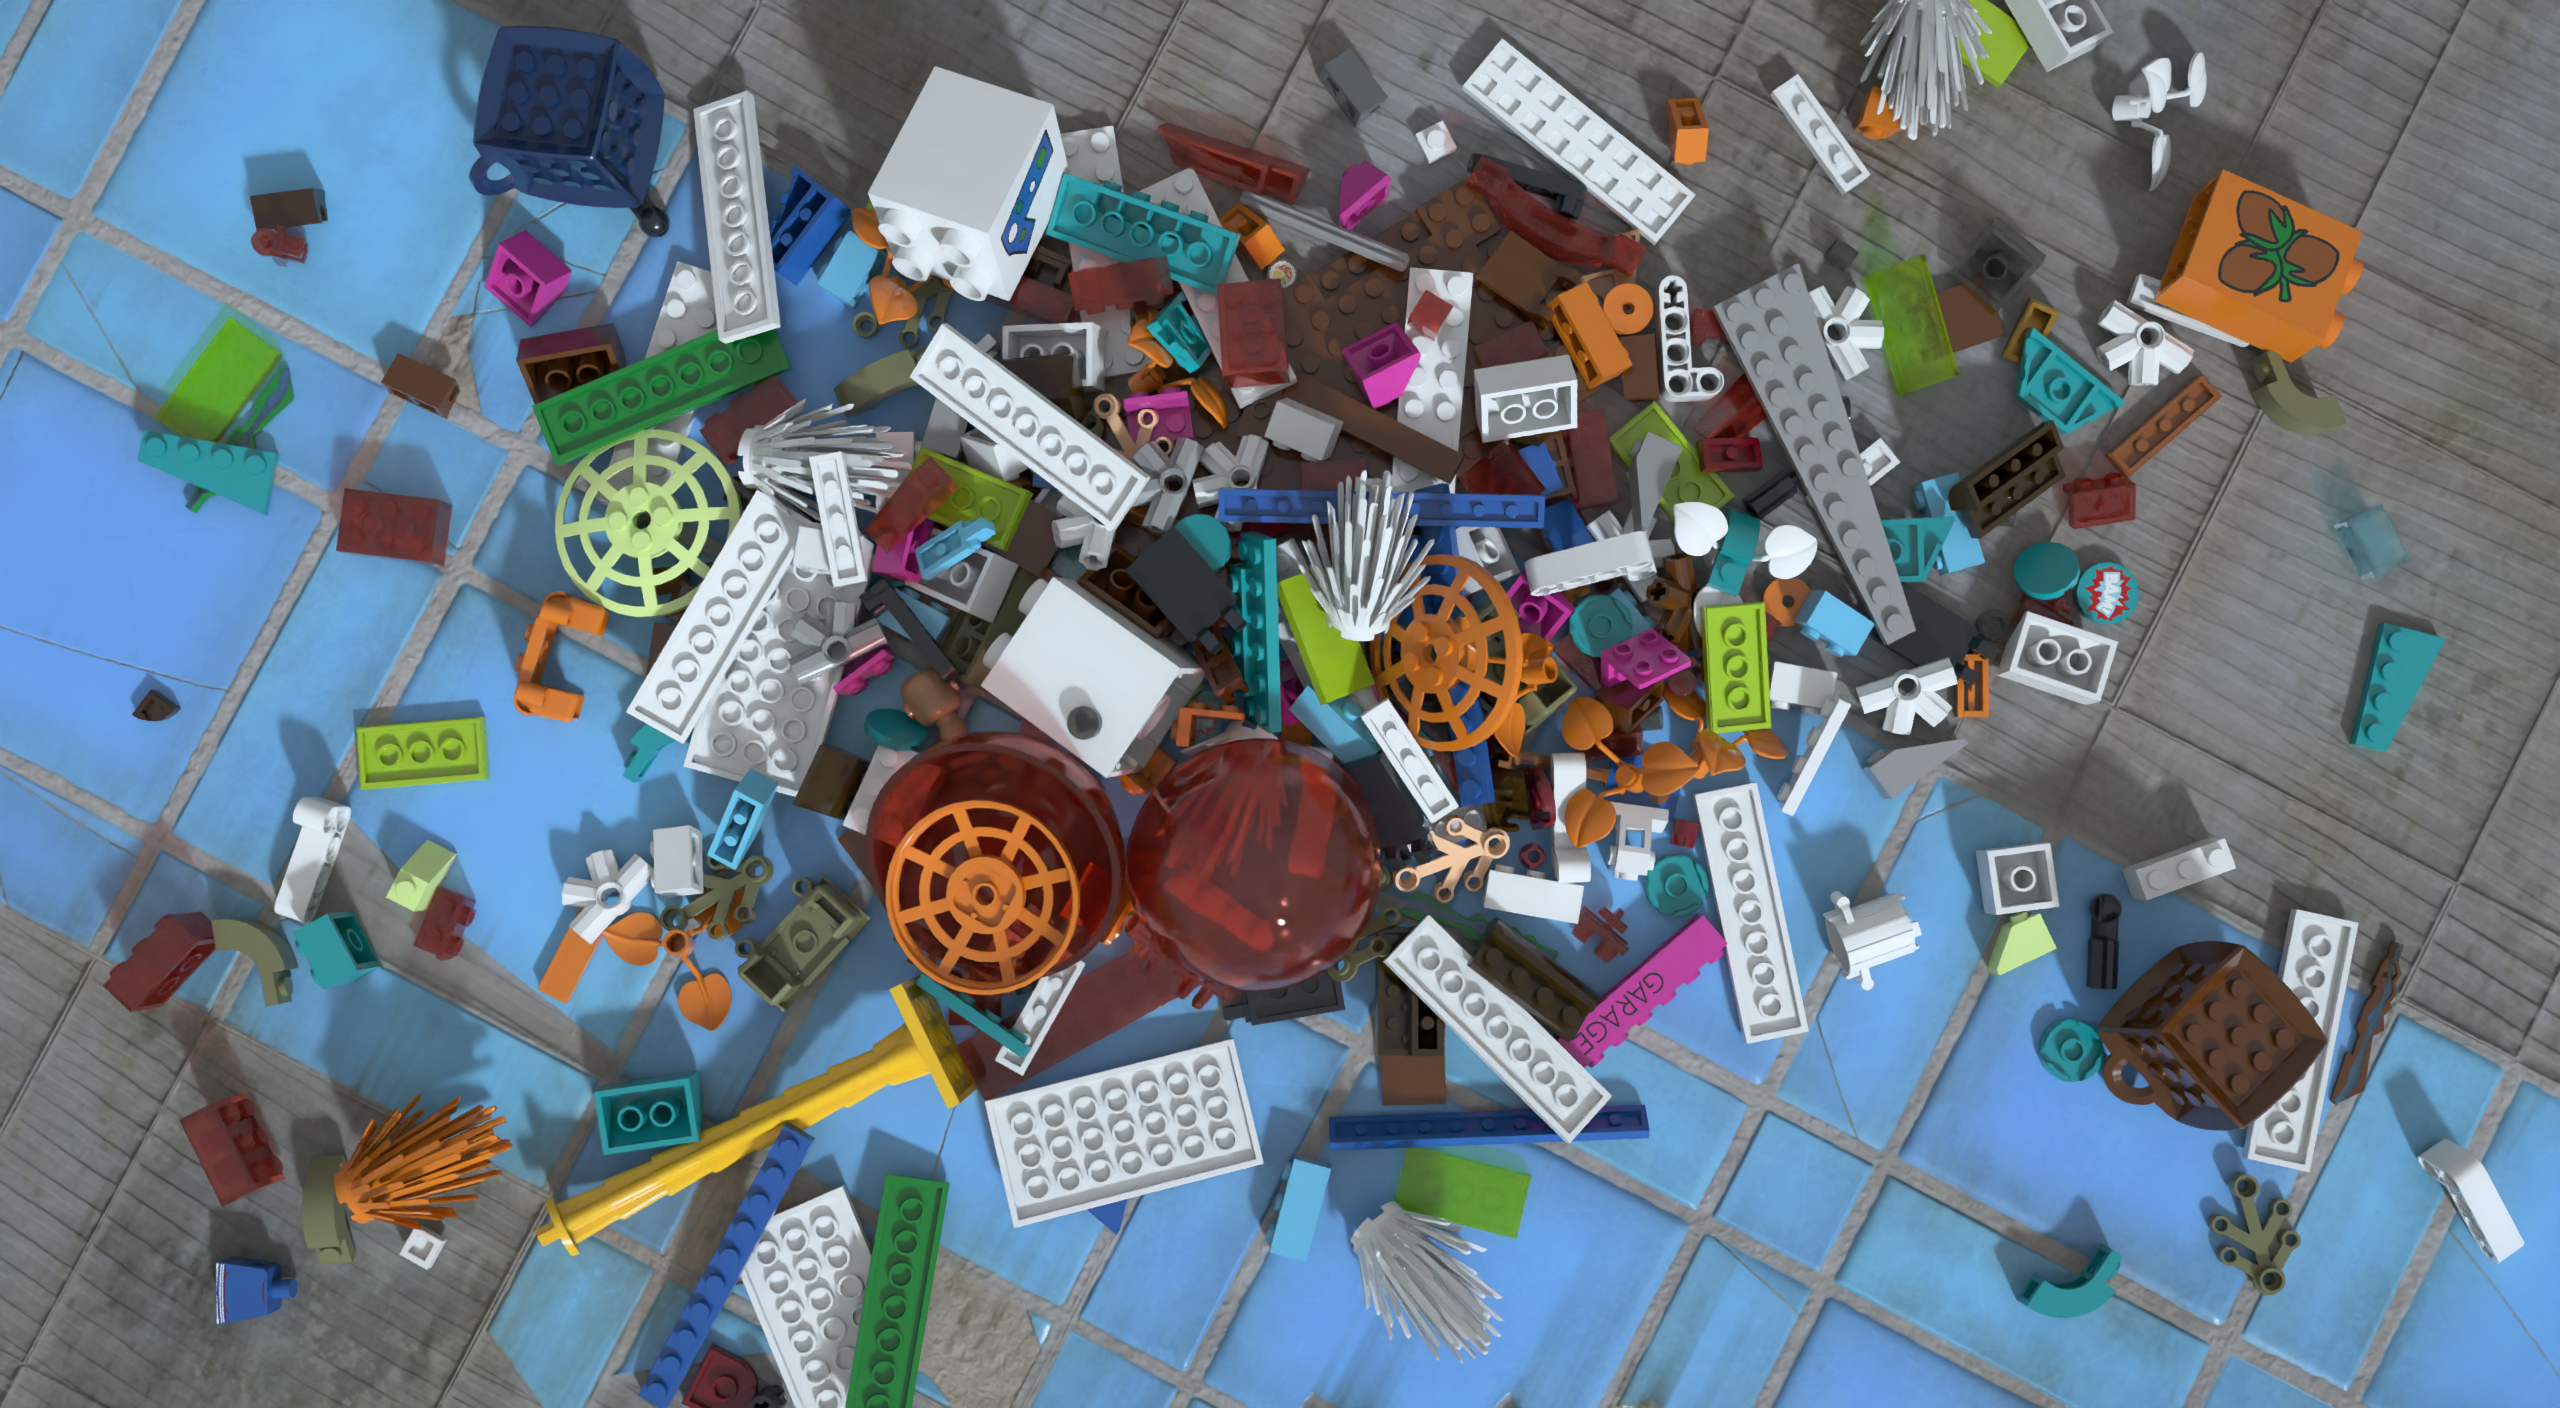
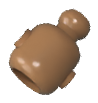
M930 666L914 674L902 684L900 692L905 702L902 704V707L912 720L916 719L923 727L936 725L939 729L940 739L946 744L955 742L968 732L967 723L963 719L958 718L955 713L961 706V696L957 691L960 687L954 680L946 683L934 667Z

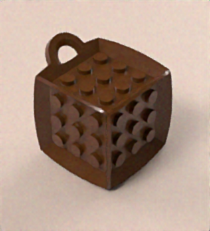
M2201 941L2176 947L2145 972L2121 996L2097 1026V1032L2101 1040L2111 1053L2104 1065V1081L2108 1089L2117 1098L2135 1105L2155 1103L2167 1115L2180 1123L2195 1128L2216 1131L2245 1129L2257 1120L2300 1080L2328 1043L2324 1032L2306 1007L2260 958L2244 945L2222 941ZM2127 1063H2130L2145 1078L2149 1086L2135 1088L2128 1085L2122 1078V1068Z

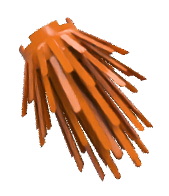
M419 1093L402 1112L399 1109H394L370 1140L377 1128L376 1122L372 1118L350 1160L340 1164L341 1170L334 1174V1188L340 1204L347 1203L354 1213L350 1218L361 1224L376 1219L421 1230V1225L418 1221L402 1217L431 1220L459 1217L457 1213H453L456 1210L452 1207L403 1206L476 1200L478 1195L475 1194L424 1197L480 1184L479 1182L485 1181V1178L501 1174L502 1170H493L463 1179L459 1177L460 1175L487 1167L492 1162L488 1160L489 1158L512 1148L513 1144L509 1143L510 1139L502 1140L494 1135L492 1129L505 1123L506 1118L500 1116L476 1127V1125L491 1119L492 1112L497 1109L496 1106H491L483 1110L484 1106L478 1105L450 1121V1115L458 1109V1106L454 1105L460 1102L461 1096H459L399 1137L423 1114L424 1110L419 1109L386 1139L420 1100L421 1093Z

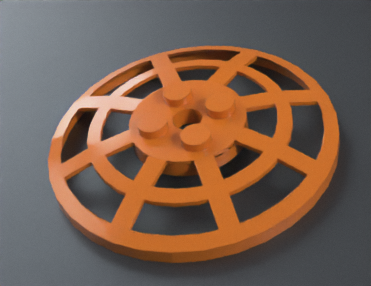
M1451 554L1429 555L1424 557L1420 565L1441 564L1459 569L1450 587L1439 584L1424 585L1412 597L1416 598L1412 602L1414 620L1406 630L1397 624V620L1402 612L1390 621V628L1384 635L1383 656L1385 671L1383 672L1380 663L1381 632L1374 635V640H1370L1369 647L1370 665L1380 702L1387 697L1390 700L1386 685L1390 684L1397 700L1409 711L1408 725L1404 720L1403 722L1419 745L1437 751H1458L1476 746L1489 738L1501 726L1509 714L1516 699L1522 675V637L1518 619L1509 597L1501 584L1488 570L1477 562L1463 556ZM1414 561L1404 568L1397 583H1400ZM1421 573L1411 584L1410 590L1421 581ZM1470 577L1476 580L1486 591L1495 606L1498 617L1482 623L1472 604L1461 594ZM1434 594L1444 597L1437 614H1425L1422 596ZM1455 604L1464 613L1471 628L1462 631L1460 626L1450 618ZM1503 630L1506 653L1502 685L1486 678L1488 665L1486 636ZM1392 636L1401 642V661L1393 666L1391 662ZM1473 641L1476 643L1477 655L1475 672L1466 668L1468 663L1467 644ZM1433 646L1437 654L1435 661L1432 659L1431 650ZM1406 674V677L1414 686L1411 702L1404 695L1396 680ZM1460 681L1469 684L1470 688L1463 699L1454 706L1448 691L1457 686ZM1480 691L1496 697L1497 701L1485 721L1469 734L1459 716L1464 714L1473 705ZM1436 693L1443 712L1433 713L1422 710L1424 694ZM1420 719L1432 723L1448 721L1457 739L1447 742H1436L1421 737L1419 735Z
M970 799L954 802L935 810L921 819L907 832L896 848L889 865L886 880V908L889 923L897 942L906 956L923 973L934 981L953 990L969 994L994 995L1011 992L1029 985L1043 976L1060 959L1069 946L1076 930L1080 911V888L1077 873L1068 851L1059 837L1043 821L1032 813L1010 803L992 799ZM973 808L997 809L1019 816V819L1012 832L996 827H973L966 810ZM953 813L960 830L959 832L943 840L931 854L913 847L917 838L930 825ZM1031 824L1041 830L1053 843L1062 857L1065 865L1064 868L1048 871L1039 853L1024 840ZM977 837H995L1006 840L1007 843L1000 857L988 854L983 855ZM964 840L970 859L960 864L957 868L941 860L945 852L958 842ZM1019 848L1032 860L1039 872L1038 874L1022 877L1016 867L1011 864ZM907 858L924 866L919 883L920 905L901 911L899 882L902 867ZM935 871L948 878L949 881L946 898L931 902L930 884L932 874ZM1069 880L1071 887V911L1068 925L1063 934L1048 923L1053 908L1052 884ZM981 886H988L993 890L994 899L992 902L986 903L980 899L978 891ZM1043 886L1044 903L1039 917L1025 908L1024 905L1026 890ZM950 910L955 920L962 925L955 939L942 928L935 914ZM924 918L933 935L949 949L939 966L932 962L918 948L909 934L905 923ZM1017 919L1033 928L1032 932L1023 941L1009 947L1005 929ZM974 932L992 934L996 951H980L969 948L966 945ZM1041 935L1056 945L1052 954L1039 966L1024 975L1015 977L1012 957L1018 956L1029 949ZM960 956L978 962L999 961L1002 981H973L960 978L950 972Z

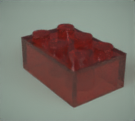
M1281 278L1217 284L1222 376L1226 388L1290 383L1285 296Z
M345 488L336 551L355 556L444 566L452 504L438 499Z
M201 911L163 916L155 924L154 928L156 930L148 938L142 939L132 948L133 954L127 961L119 963L110 971L109 975L111 977L103 987L130 1012L162 1007L216 950L211 921Z
M244 1094L215 1101L179 1120L222 1207L248 1198L285 1179L282 1173L283 1165L280 1159L273 1155L268 1144L269 1137L266 1131L259 1126L254 1116V1107L245 1098Z

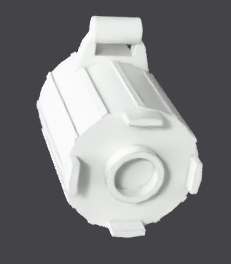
M1834 891L1830 896V900L1833 902L1835 910L1823 913V916L1826 918L1825 926L1828 939L1843 969L1840 971L1841 975L1847 980L1854 977L1855 982L1864 990H1870L1874 986L1869 968L1913 953L1916 949L1920 948L1915 943V937L1922 935L1918 921L1912 922L1909 914L1902 907L1899 901L1904 900L1905 896L1900 892L1893 895L1888 894L1850 908L1849 899L1841 892Z

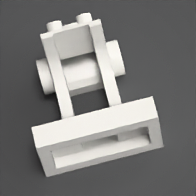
M1611 802L1616 811V822L1614 825L1616 828L1615 846H1609L1607 864L1610 866L1608 871H1614L1613 878L1637 881L1638 875L1647 876L1648 870L1652 871L1654 868L1655 852L1650 851L1651 832H1663L1668 823L1669 810ZM1626 830L1641 832V847L1625 845Z

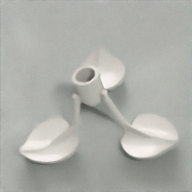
M2202 52L2195 53L2190 61L2188 87L2185 90L2167 93L2171 84V62L2169 58H2158L2141 69L2147 79L2150 95H2117L2114 99L2112 115L2115 121H2132V127H2140L2155 134L2152 146V181L2148 191L2155 190L2168 172L2171 161V143L2169 135H2163L2162 129L2144 123L2142 120L2149 117L2151 107L2154 113L2161 112L2167 99L2190 95L2191 107H2197L2201 104L2207 87L2205 58Z
M1701 502L1674 504V534L1678 546L1689 555H1704V563L1707 568L1711 569L1719 548L1717 541L1722 539L1728 532V524L1724 514L1714 506ZM1781 525L1772 529L1765 538L1764 549L1767 555H1754L1752 561H1769L1768 569L1772 576L1781 579L1793 578L1801 574L1811 564L1816 554L1818 543L1816 538L1799 527ZM1708 586L1703 587L1697 593L1693 603V618L1696 630L1701 638L1700 607L1743 603L1739 595L1735 597Z

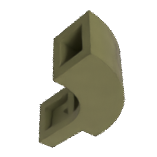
M927 347L911 352L906 349L884 357L858 370L834 388V392L841 407L847 404H854L851 410L844 412L846 417L872 410L888 397L907 388L919 385L910 378V375Z
M2270 350L2252 360L2254 375L2262 386L2260 389L2252 392V395L2260 409L2276 424L2296 433L2311 435L2331 432L2347 424L2335 395L2326 398H2314L2305 395L2294 386L2280 354Z
M249 918L211 920L217 952L225 950L240 951L255 962L260 973L266 1007L292 1002L293 984L287 976L286 970L299 967L295 954L285 938L267 924Z
M344 1154L312 1157L304 1179L302 1192L304 1237L307 1248L316 1250L321 1265L353 1262L356 1255L346 1223L345 1203H339L334 1188V1174L341 1170L340 1164L346 1162Z

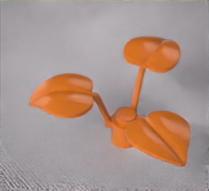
M867 208L851 210L852 225L858 237L865 244L873 248L887 249L882 276L872 278L869 283L870 300L879 325L914 317L918 311V305L911 293L934 275L930 274L926 281L915 282L908 289H906L905 283L900 278H889L888 275L893 256L886 238L878 229L880 223L875 210ZM941 278L942 281H943V283H944L947 287H949V288H951L952 290H954L953 287H952L951 284H950V281H948V280H946V279H944V278Z
M1157 309L1151 310L1148 314V321H1138L1132 327L1128 336V346L1142 351L1152 359L1149 364L1128 379L1127 382L1130 390L1133 393L1145 391L1149 395L1156 390L1161 394L1163 389L1189 384L1195 398L1214 416L1224 430L1228 422L1226 403L1219 390L1210 381L1199 376L1197 379L1188 377L1163 384L1166 375L1160 366L1164 368L1170 367L1173 359L1172 355L1146 328L1160 312Z
M1466 616L1456 618L1455 622L1462 631L1471 628ZM1521 633L1523 663L1520 681L1526 683L1527 687L1517 692L1509 714L1501 726L1494 732L1501 746L1513 757H1517L1525 731L1524 708L1520 703H1516V700L1531 691H1537L1538 684L1555 682L1558 675L1557 664L1552 657H1549L1555 646L1533 633ZM1473 641L1467 644L1468 663L1466 668L1475 671L1477 655L1476 643ZM1488 656V662L1505 664L1506 658Z
M1673 683L1664 684L1663 696L1670 708L1679 716L1691 721L1696 720L1698 723L1694 740L1690 744L1693 750L1689 754V757L1700 766V770L1694 776L1695 778L1703 779L1709 771L1714 776L1722 772L1742 769L1746 764V760L1737 746L1743 742H1749L1751 749L1755 753L1766 758L1783 759L1789 755L1781 739L1770 728L1743 731L1745 735L1740 736L1732 743L1725 741L1723 737H1720L1711 730H1703L1705 725L1703 717H1706L1705 699L1696 691L1686 686Z
M1584 696L1576 697L1570 702L1562 722L1563 737L1568 745L1577 750H1587L1595 743L1619 768L1615 773L1617 788L1601 791L1597 796L1588 789H1582L1569 800L1565 810V827L1571 842L1577 848H1582L1587 844L1601 840L1613 829L1616 822V811L1613 804L1603 799L1604 797L1617 793L1624 794L1626 790L1632 793H1639L1645 790L1656 796L1667 795L1687 784L1700 770V766L1680 747L1664 741L1653 744L1644 752L1642 756L1644 768L1640 769L1632 764H1626L1600 740L1608 737L1613 731L1611 713L1599 701Z
M744 887L736 891L726 922L729 928L728 936L736 933L743 925L735 919L734 911L737 906L741 905ZM707 889L706 891H704V893H701L696 899L700 898L701 896L705 895L713 889ZM718 903L693 917L696 921L702 923L700 927L688 929L687 932L678 929L671 930L661 941L663 929L660 922L655 916L645 912L630 914L603 931V935L613 952L629 964L644 966L653 963L658 956V946L664 947L667 953L681 958L697 979V981L686 983L680 990L678 1005L681 1013L689 1021L709 1031L716 1030L723 1023L729 1013L732 1001L729 983L724 977L716 973L703 978L688 956L694 949L692 937L706 930L709 923L713 921ZM746 909L741 913L742 919H745ZM721 925L714 929L715 936L721 933Z

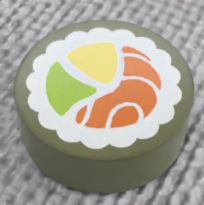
M1287 259L1274 261L1267 270V281L1270 287L1280 292L1298 281V270L1295 264Z

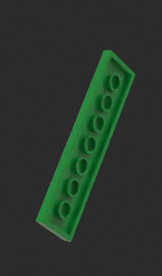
M776 328L727 344L719 340L717 329L533 405L532 408L556 465L560 466L642 430L650 429L792 370V367Z
M885 1174L845 1408H912L949 1182Z

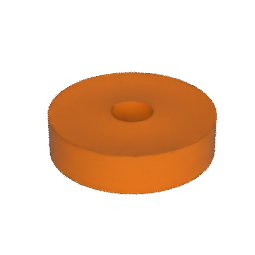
M1626 283L1614 287L1607 294L1602 304V310L1607 319L1611 321L1614 332L1623 336H1631L1641 332L1648 325L1653 315L1654 307L1650 295L1644 288L1636 284ZM1622 306H1631L1633 313L1625 314Z
M1795 577L1788 579L1778 578L1770 582L1761 595V601L1765 602L1766 619L1779 627L1796 626L1797 624L1793 621L1811 592L1807 584ZM1784 596L1789 597L1792 601L1789 608L1782 604Z

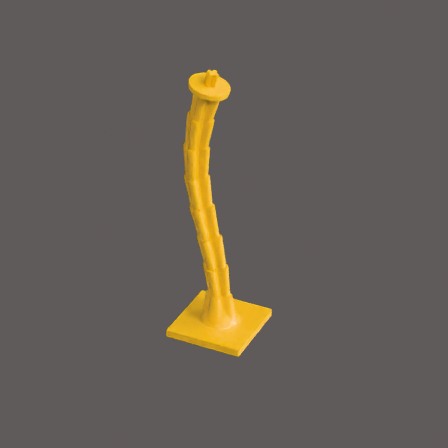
M921 974L889 989L905 1023L875 1043L872 1050L828 1067V1072L784 1089L782 1095L742 1110L739 1114L740 1116L701 1131L700 1141L679 1144L652 1155L650 1161L604 1180V1184L558 1203L553 1195L546 1198V1208L552 1221L535 1229L542 1247L561 1239L570 1256L574 1257L580 1254L578 1243L620 1218L625 1220L667 1194L672 1196L711 1172L718 1173L753 1151L761 1152L775 1143L787 1122L801 1130H805L844 1106L850 1108L888 1084L895 1086L931 1074L947 1108L950 1109L960 1104L979 1086L935 997L915 984Z

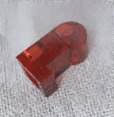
M1695 309L1690 319L1691 346L1700 347L1705 342V339L1722 340L1725 344L1730 345L1712 310Z

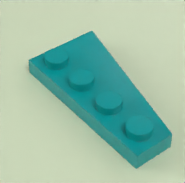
M143 430L137 461L268 516L279 454Z
M2388 623L2378 624L2350 745L2377 752L2387 751L2446 638Z
M924 973L921 974L915 983L1017 1056L1026 1058L1033 1048L1026 1043L1029 1038L1015 1027L1008 1030L1000 1024L1002 1021L1001 1017L987 1008L985 1011H982L974 1005L976 1000L965 992L960 991L958 993L934 981Z

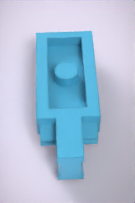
M982 517L975 521L969 520L964 522L960 520L916 548L915 554L921 577L931 580L976 552L981 547V541L988 540L996 533L993 522L984 520Z

